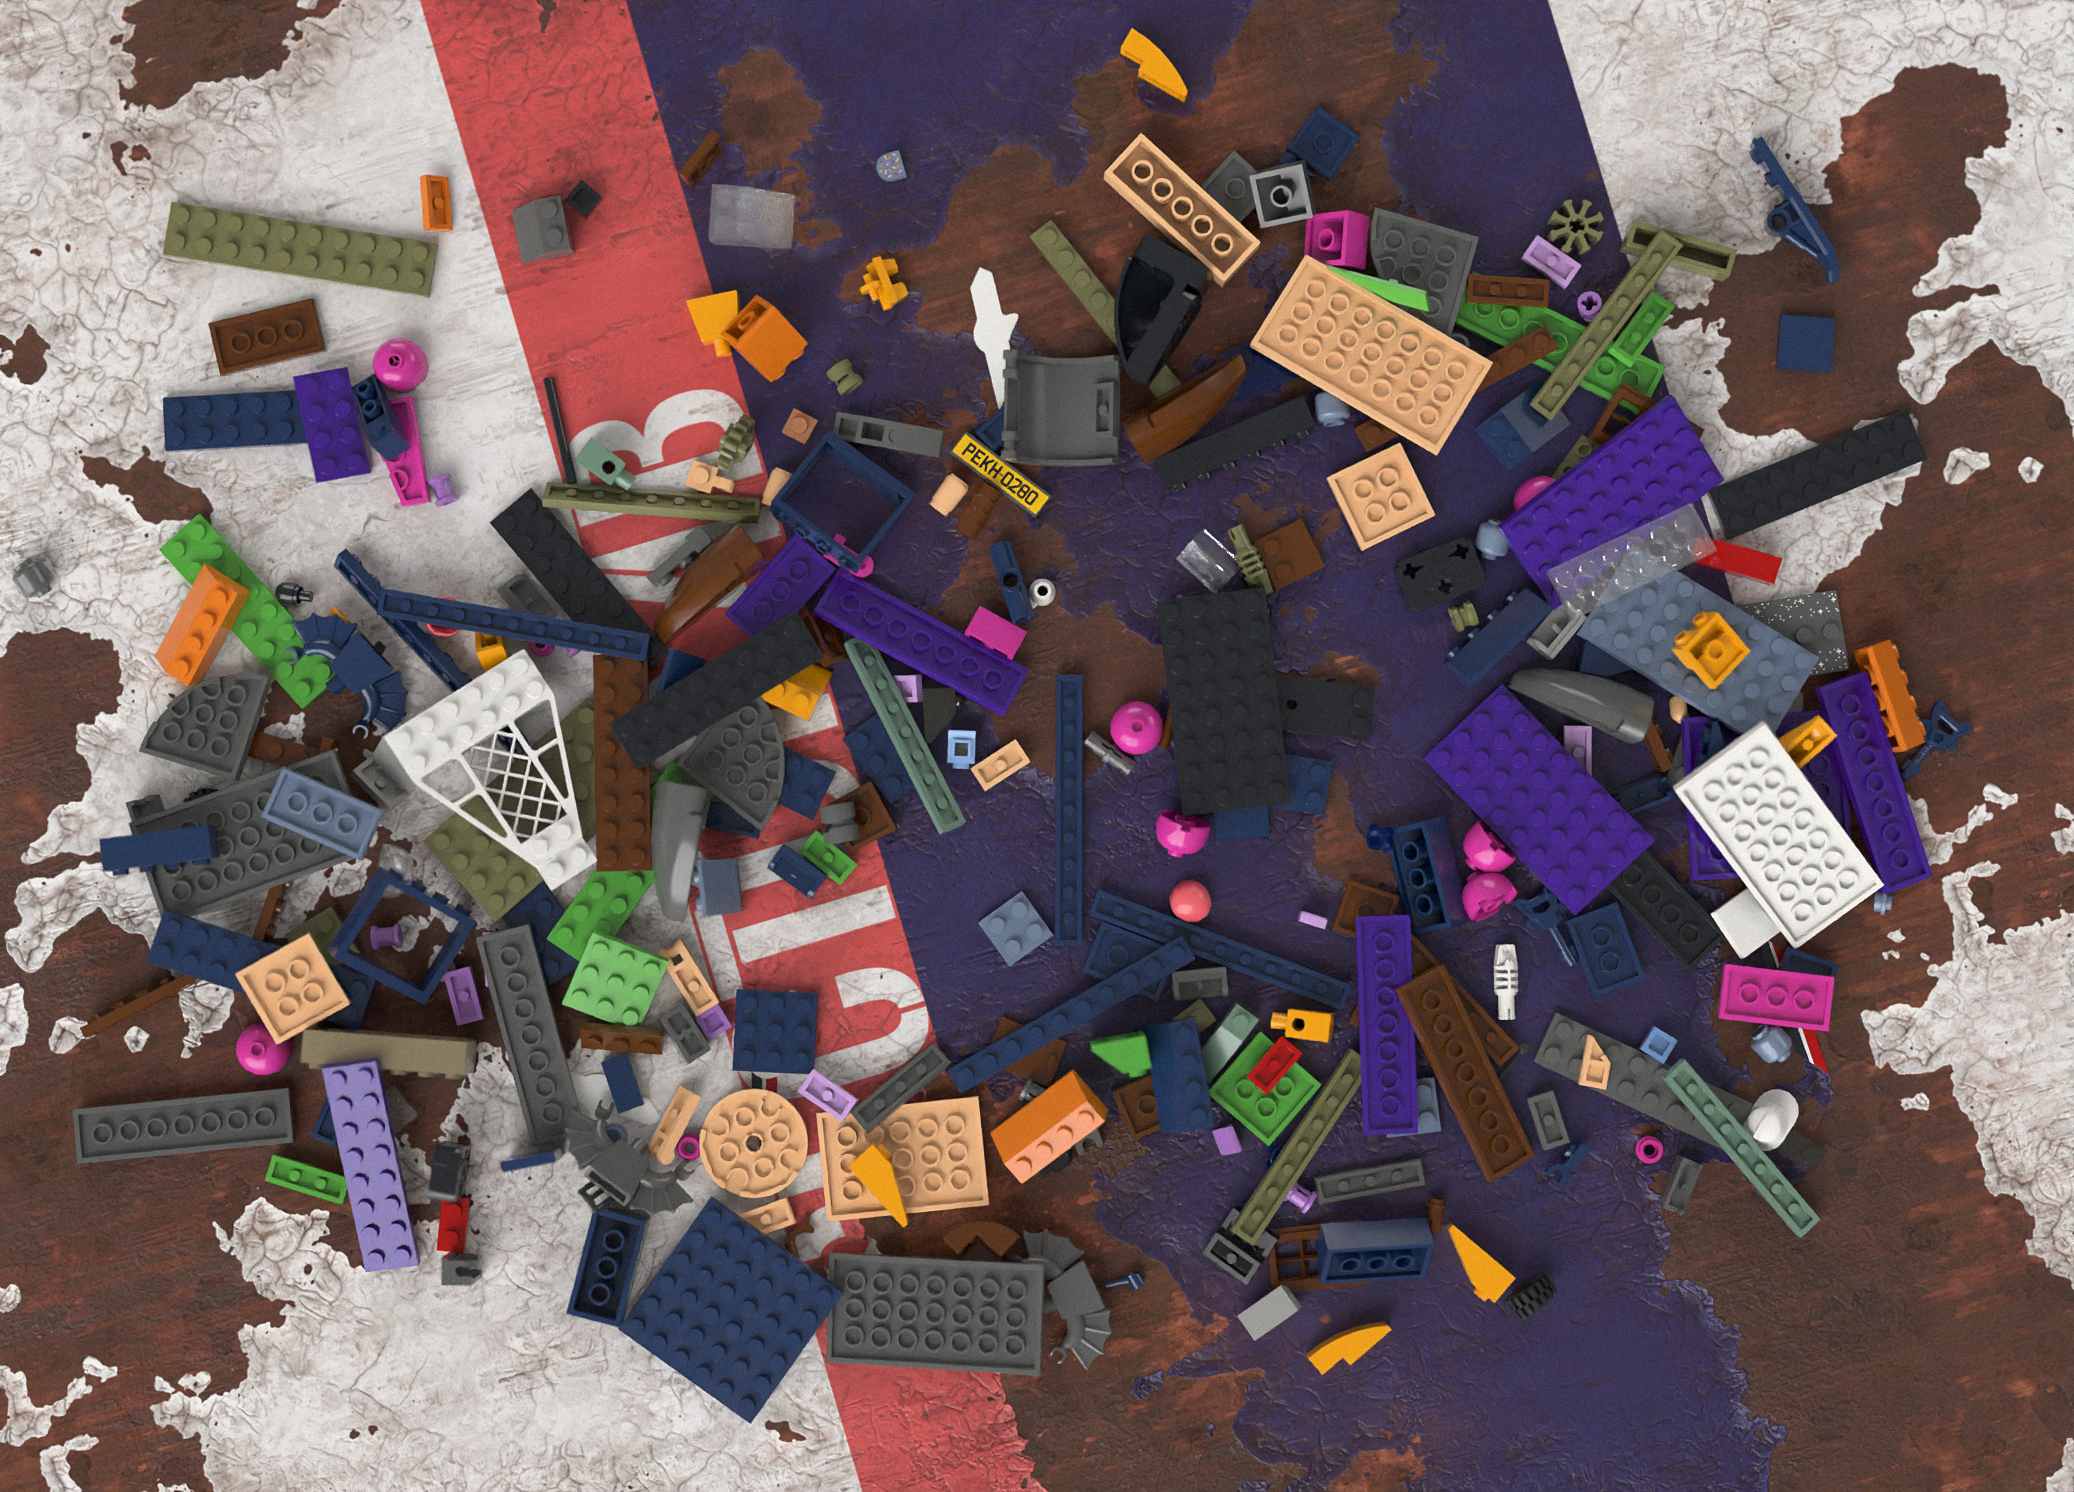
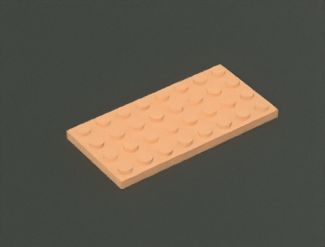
M1305 255L1250 343L1251 348L1435 455H1438L1493 364L1490 360L1383 298L1327 269V266L1308 255Z

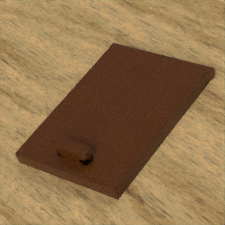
M1002 1016L992 1043L1023 1025ZM1057 1038L1003 1070L1026 1079L1030 1077L1034 1082L1050 1087L1067 1041Z

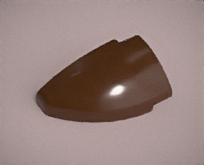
M1240 352L1162 394L1152 403L1123 418L1124 428L1146 464L1167 454L1195 435L1235 394L1248 373L1247 365ZM1190 390V391H1188L1187 393H1185V394H1183V395L1181 396V394H1182L1184 391ZM1167 403V405L1157 410L1160 404Z
M738 522L719 536L694 560L665 601L654 624V632L663 645L666 646L769 564L768 560Z

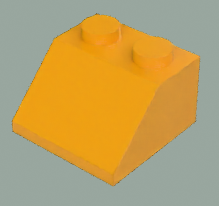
M812 664L764 693L761 697L768 703L807 721H811L833 673Z

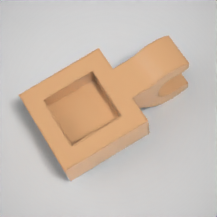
M693 460L685 486L712 495L714 488L732 493L735 483L732 480L718 477L719 468Z

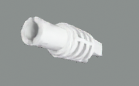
M1497 944L1493 969L1495 995H1498V1019L1508 1020L1510 1018V1020L1516 1019L1514 995H1517L1518 963L1515 945Z

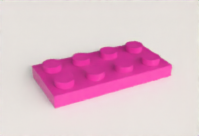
M1723 964L1717 1018L1829 1031L1835 977Z

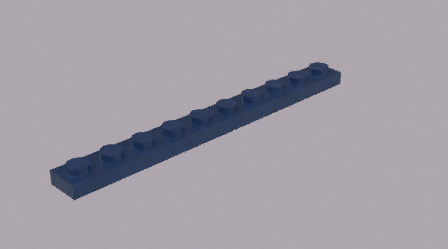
M347 549L343 550L337 555L333 566L377 612L380 591L383 588L380 581L375 575L368 573L356 555L351 554ZM381 616L452 693L472 681L467 673L461 672L452 657L448 653L443 652L436 645L434 638L429 633H425L418 626L417 622ZM509 726L501 730L502 732L513 734ZM519 731L530 747V744L528 743L526 736L521 731ZM498 735L497 741L510 753L513 738ZM516 740L513 754L522 755L525 751L519 741Z
M381 588L376 614L640 661H647L651 638L650 634Z
M1056 675L1055 946H1082L1083 675Z
M1099 889L1089 911L1091 916L1165 944L1182 935L1194 955L1340 1010L1343 1009L1351 988V984Z
M1180 935L948 1068L947 1071L960 1093H963L1195 960V956L1184 937Z

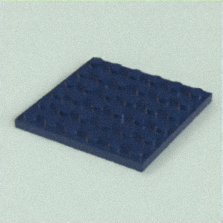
M711 1197L618 1330L751 1424L842 1296L844 1290L717 1199Z

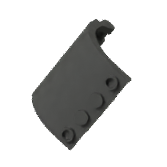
M1003 350V359L1006 361L1002 377L1005 381L1004 431L1001 435V440L1004 441V450L1001 451V460L1027 465L1058 467L1119 464L1120 356L1049 358L1022 354L1019 350Z

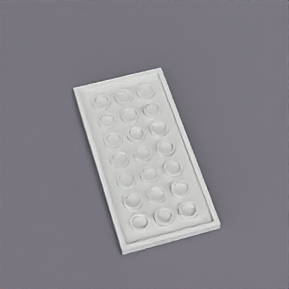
M1763 721L1672 787L1794 949H1797L1884 886Z

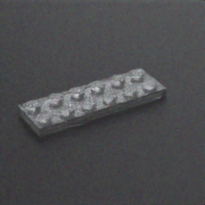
M1690 503L1553 567L1546 573L1570 619L1573 620L1715 553L1717 549L1693 504Z

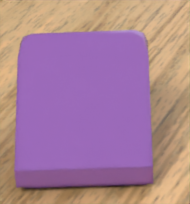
M1229 1123L1213 1130L1214 1138L1222 1155L1241 1152L1242 1147L1232 1124Z

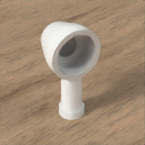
M1038 579L1029 588V597L1033 609L1037 605L1046 606L1055 598V587L1047 579ZM1041 586L1046 587L1048 593L1045 596H1040L1037 589Z

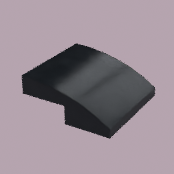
M1235 1206L1220 1229L1215 1233L1203 1254L1248 1285L1280 1239V1236L1266 1227L1255 1245L1249 1244L1229 1230L1242 1211L1241 1208Z

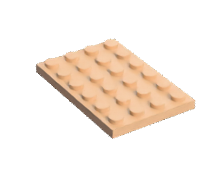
M978 1096L905 1103L869 1134L851 1113L844 1122H840L826 1111L816 1113L827 1222L892 1215L848 1167L873 1142L877 1146L883 1144L892 1155L889 1159L893 1163L907 1213L989 1205Z

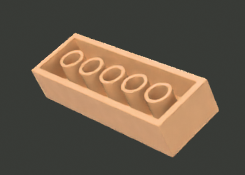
M1142 133L1104 172V180L1181 251L1209 267L1214 276V281L1221 287L1232 278L1259 248L1261 242Z

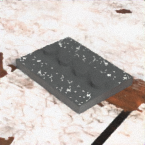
M1836 590L1736 606L1819 657L1809 676L1849 670Z

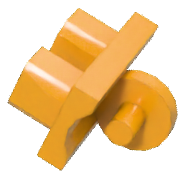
M881 256L873 258L872 263L866 266L868 274L863 275L866 284L860 288L861 294L870 293L872 301L879 299L884 311L891 309L898 301L908 295L903 282L892 285L889 279L890 276L898 273L895 259L882 260Z

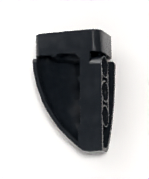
M1143 235L1132 257L1127 258L1118 282L1114 302L1115 338L1125 371L1132 380L1145 387L1151 385L1182 341L1202 308L1198 299H1203L1214 280L1209 267L1148 235Z

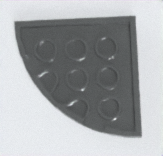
M1375 207L1370 229V250L1377 278L1389 281V279L1398 280L1401 285L1427 291L1430 310L1428 312L1394 302L1391 303L1451 338L1479 237Z
M237 673L222 677L215 676L191 686L174 698L167 705L168 708L157 722L154 721L143 739L139 752L239 781L273 678L252 673Z
M759 696L703 730L676 765L760 831H763L778 805L785 779V750L778 723L767 703Z

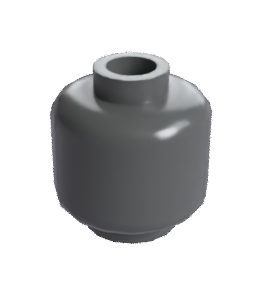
M30 557L13 569L15 574L12 580L26 597H32L36 594L38 598H41L52 590L49 584L53 582L54 576L42 560H32Z

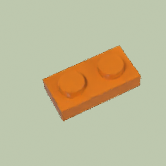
M435 175L420 176L424 230L439 232L453 230L449 178Z

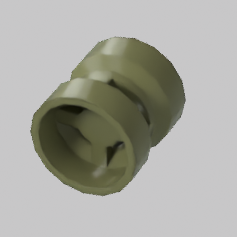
M848 358L834 365L826 373L829 379L837 384V390L841 396L850 393L863 383L861 376L852 370L853 365Z

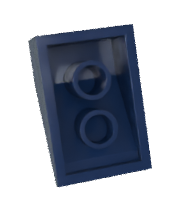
M1540 381L1474 429L1506 472L1571 424L1561 409L1550 421L1528 405L1543 386Z

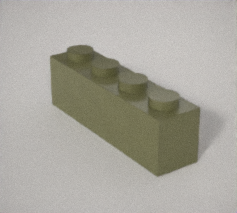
M1633 220L1626 228L1620 252L1639 258L1658 231L1663 228ZM1664 229L1683 244L1668 266L1721 282L1730 276L1737 250Z

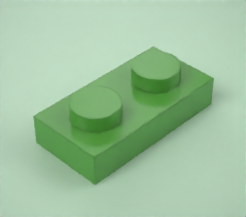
M817 830L799 850L839 885L846 880L858 865L834 844L826 845L824 836Z

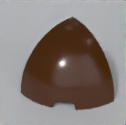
M979 1221L955 1228L943 1237V1241L958 1259L1004 1261L1005 1256L1015 1247L1020 1236L1001 1224Z

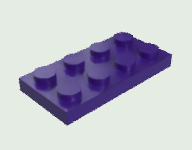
M343 367L293 376L316 484L370 474L348 368Z
M795 533L726 611L725 615L747 635L752 637L795 610L799 613L837 569Z

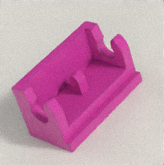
M979 606L965 631L966 636L1013 660L1027 634V631Z

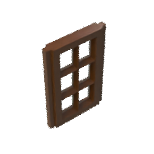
M1621 381L1592 428L1588 438L1601 446L1611 439L1614 435L1604 430L1611 417L1627 426L1632 423L1615 413L1622 399L1641 410L1636 419L1658 402ZM1689 421L1700 439L1705 429Z
M1363 1219L1337 1221L1335 1223L1363 1221ZM1328 1223L1270 1229L1280 1236L1277 1243L1298 1241L1300 1256L1278 1258L1276 1243L1268 1255L1272 1291L1281 1285H1287L1292 1293L1369 1285V1281L1320 1284L1318 1275H1308L1307 1261L1317 1260L1318 1254L1306 1255L1304 1240L1318 1239L1321 1224ZM1301 1261L1302 1276L1280 1278V1263Z

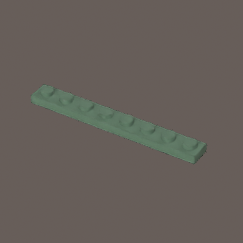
M858 638L846 641L843 646L939 835L964 825L966 821L879 650Z
M1680 1059L1662 1076L1664 1081L1796 1236L1802 1238L1821 1220L1686 1060Z

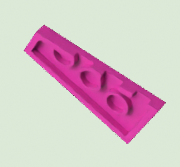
M406 396L391 399L389 401L405 429L411 448L390 461H387L383 456L381 458L388 467L390 479L403 507L431 503L414 397Z

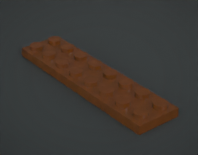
M593 655L597 872L652 871L650 763L637 771L609 726L610 722L649 699L648 655L647 661L611 655Z
M1438 963L1395 988L1396 994L1486 1181L1493 1182L1535 1156L1444 964Z

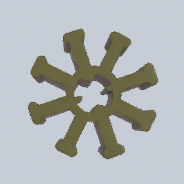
M1569 199L1564 201L1559 207L1564 216L1554 211L1549 217L1547 225L1552 224L1561 229L1551 230L1547 235L1548 243L1552 244L1554 240L1564 237L1566 240L1560 251L1567 255L1571 251L1572 242H1574L1578 251L1577 256H1582L1591 248L1586 240L1596 245L1601 239L1603 232L1595 231L1589 227L1598 226L1603 221V216L1601 212H1598L1595 216L1586 219L1584 215L1592 205L1587 200H1583L1578 206L1579 211L1575 214L1572 206L1573 200ZM1573 223L1579 225L1577 229L1580 230L1576 233L1571 231L1573 227H1569Z

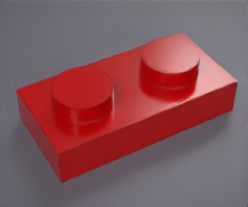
M1280 1036L1246 1077L1268 1095L1302 1053L1283 1036Z
M463 1197V1199L457 1202L441 1201L436 1251L464 1253L466 1251L471 1198Z

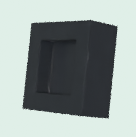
M581 180L564 200L587 219L603 198Z

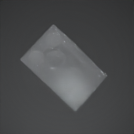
M712 184L708 238L712 244L792 249L795 195L737 185Z

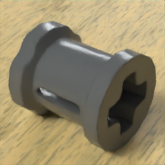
M1029 1077L1018 1099L1021 1101L1025 1099L1030 1102L1046 1089L1033 1083V1079Z

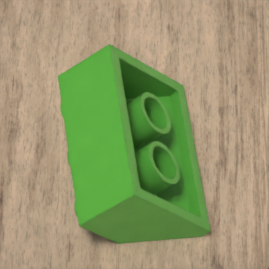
M1143 1030L1090 1040L1091 1050L1121 1072L1129 1073L1130 1077L1145 1075L1146 1069L1151 1068Z

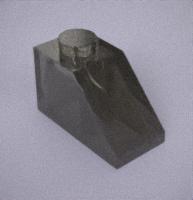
M953 687L922 689L926 744H932L957 716V709H962L961 694L956 693Z

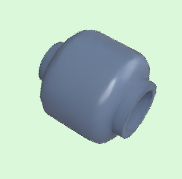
M1325 390L1315 396V411L1318 421L1323 422L1324 426L1328 427L1345 424V420L1351 415L1349 404Z
M1489 519L1488 522L1480 524L1474 546L1481 551V557L1496 560L1497 556H1505L1508 553L1510 546L1497 527L1503 521Z
M1762 1023L1751 1034V1047L1765 1062H1783L1791 1054L1789 1049L1792 1045V1039L1779 1025Z

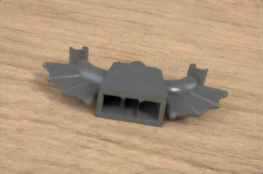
M602 1100L599 1101L595 1110V1116L598 1118L596 1120L575 1109L570 1110L571 1122L564 1129L570 1141L567 1152L576 1159L578 1170L581 1171L589 1166L584 1177L624 1207L635 1193L630 1209L645 1210L650 1215L660 1211L675 1213L676 1209L682 1204L693 1203L692 1197L676 1182L677 1179L685 1181L694 1173L695 1169L692 1171L684 1169L690 1162L689 1160H683L675 1168L674 1172L670 1170L666 1173H657L647 1168L650 1161L643 1156L648 1149V1144L644 1140L635 1138L631 1145L623 1140H618L614 1143L608 1136L606 1130L608 1122L606 1120L610 1118L614 1109L612 1102L609 1109H604L601 1106Z
M1044 1229V1231L1039 1233H1031L1024 1230L1022 1235L1028 1259H1022L1014 1254L1009 1255L1007 1259H1017L1018 1262L1045 1264V1277L1048 1279L1047 1287L1050 1294L1044 1296V1315L1058 1309L1061 1318L1067 1321L1068 1332L1062 1339L1061 1346L1052 1348L1048 1353V1357H1051L1054 1351L1058 1350L1061 1353V1358L1056 1364L1062 1363L1066 1359V1351L1070 1349L1084 1369L1089 1370L1092 1361L1097 1356L1105 1353L1103 1350L1105 1340L1112 1334L1109 1326L1111 1309H1104V1301L1083 1257L1080 1258L1084 1255V1251L1074 1247L1068 1236L1052 1235L1048 1229Z

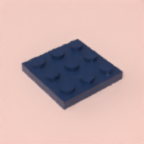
M737 989L732 1071L810 1074L815 1067L818 993Z

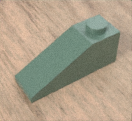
M1236 1002L1202 1046L1208 1083L1213 1080L1259 1021Z

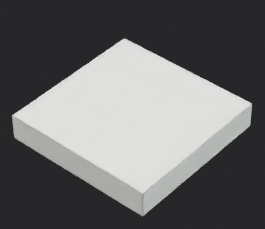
M1748 887L1711 913L1740 959L1747 957L1780 932V929Z

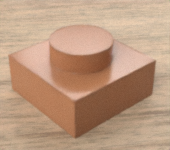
M794 408L782 433L807 445L818 424V420Z

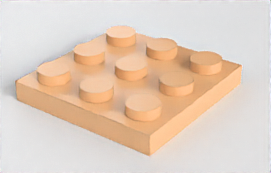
M1401 443L1327 477V481L1361 551L1435 516Z
M310 932L235 974L276 1044L285 1041L351 1003Z

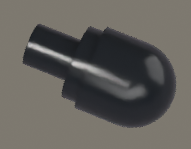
M283 582L275 589L277 600L284 604L296 605L302 601H313L314 593L312 591H305L303 586L296 583Z
M1066 1150L1042 1168L1039 1173L1043 1178L1052 1171L1055 1173L1061 1172L1069 1166L1073 1159L1071 1150Z

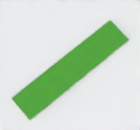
M1324 264L1327 266V269L1362 286L1384 300L1428 312L1430 310L1427 291L1401 285L1398 280L1389 279V281Z

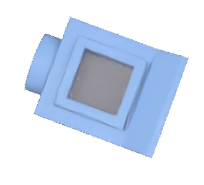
M948 730L947 763H953L954 769H969V764H975L976 731Z

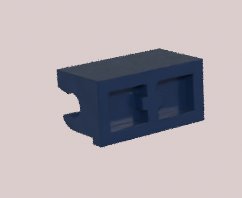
M1661 773L1609 792L1629 815L1674 798L1672 791L1666 785V777L1661 775Z
M782 844L767 867L810 900L828 877L826 873L786 844Z

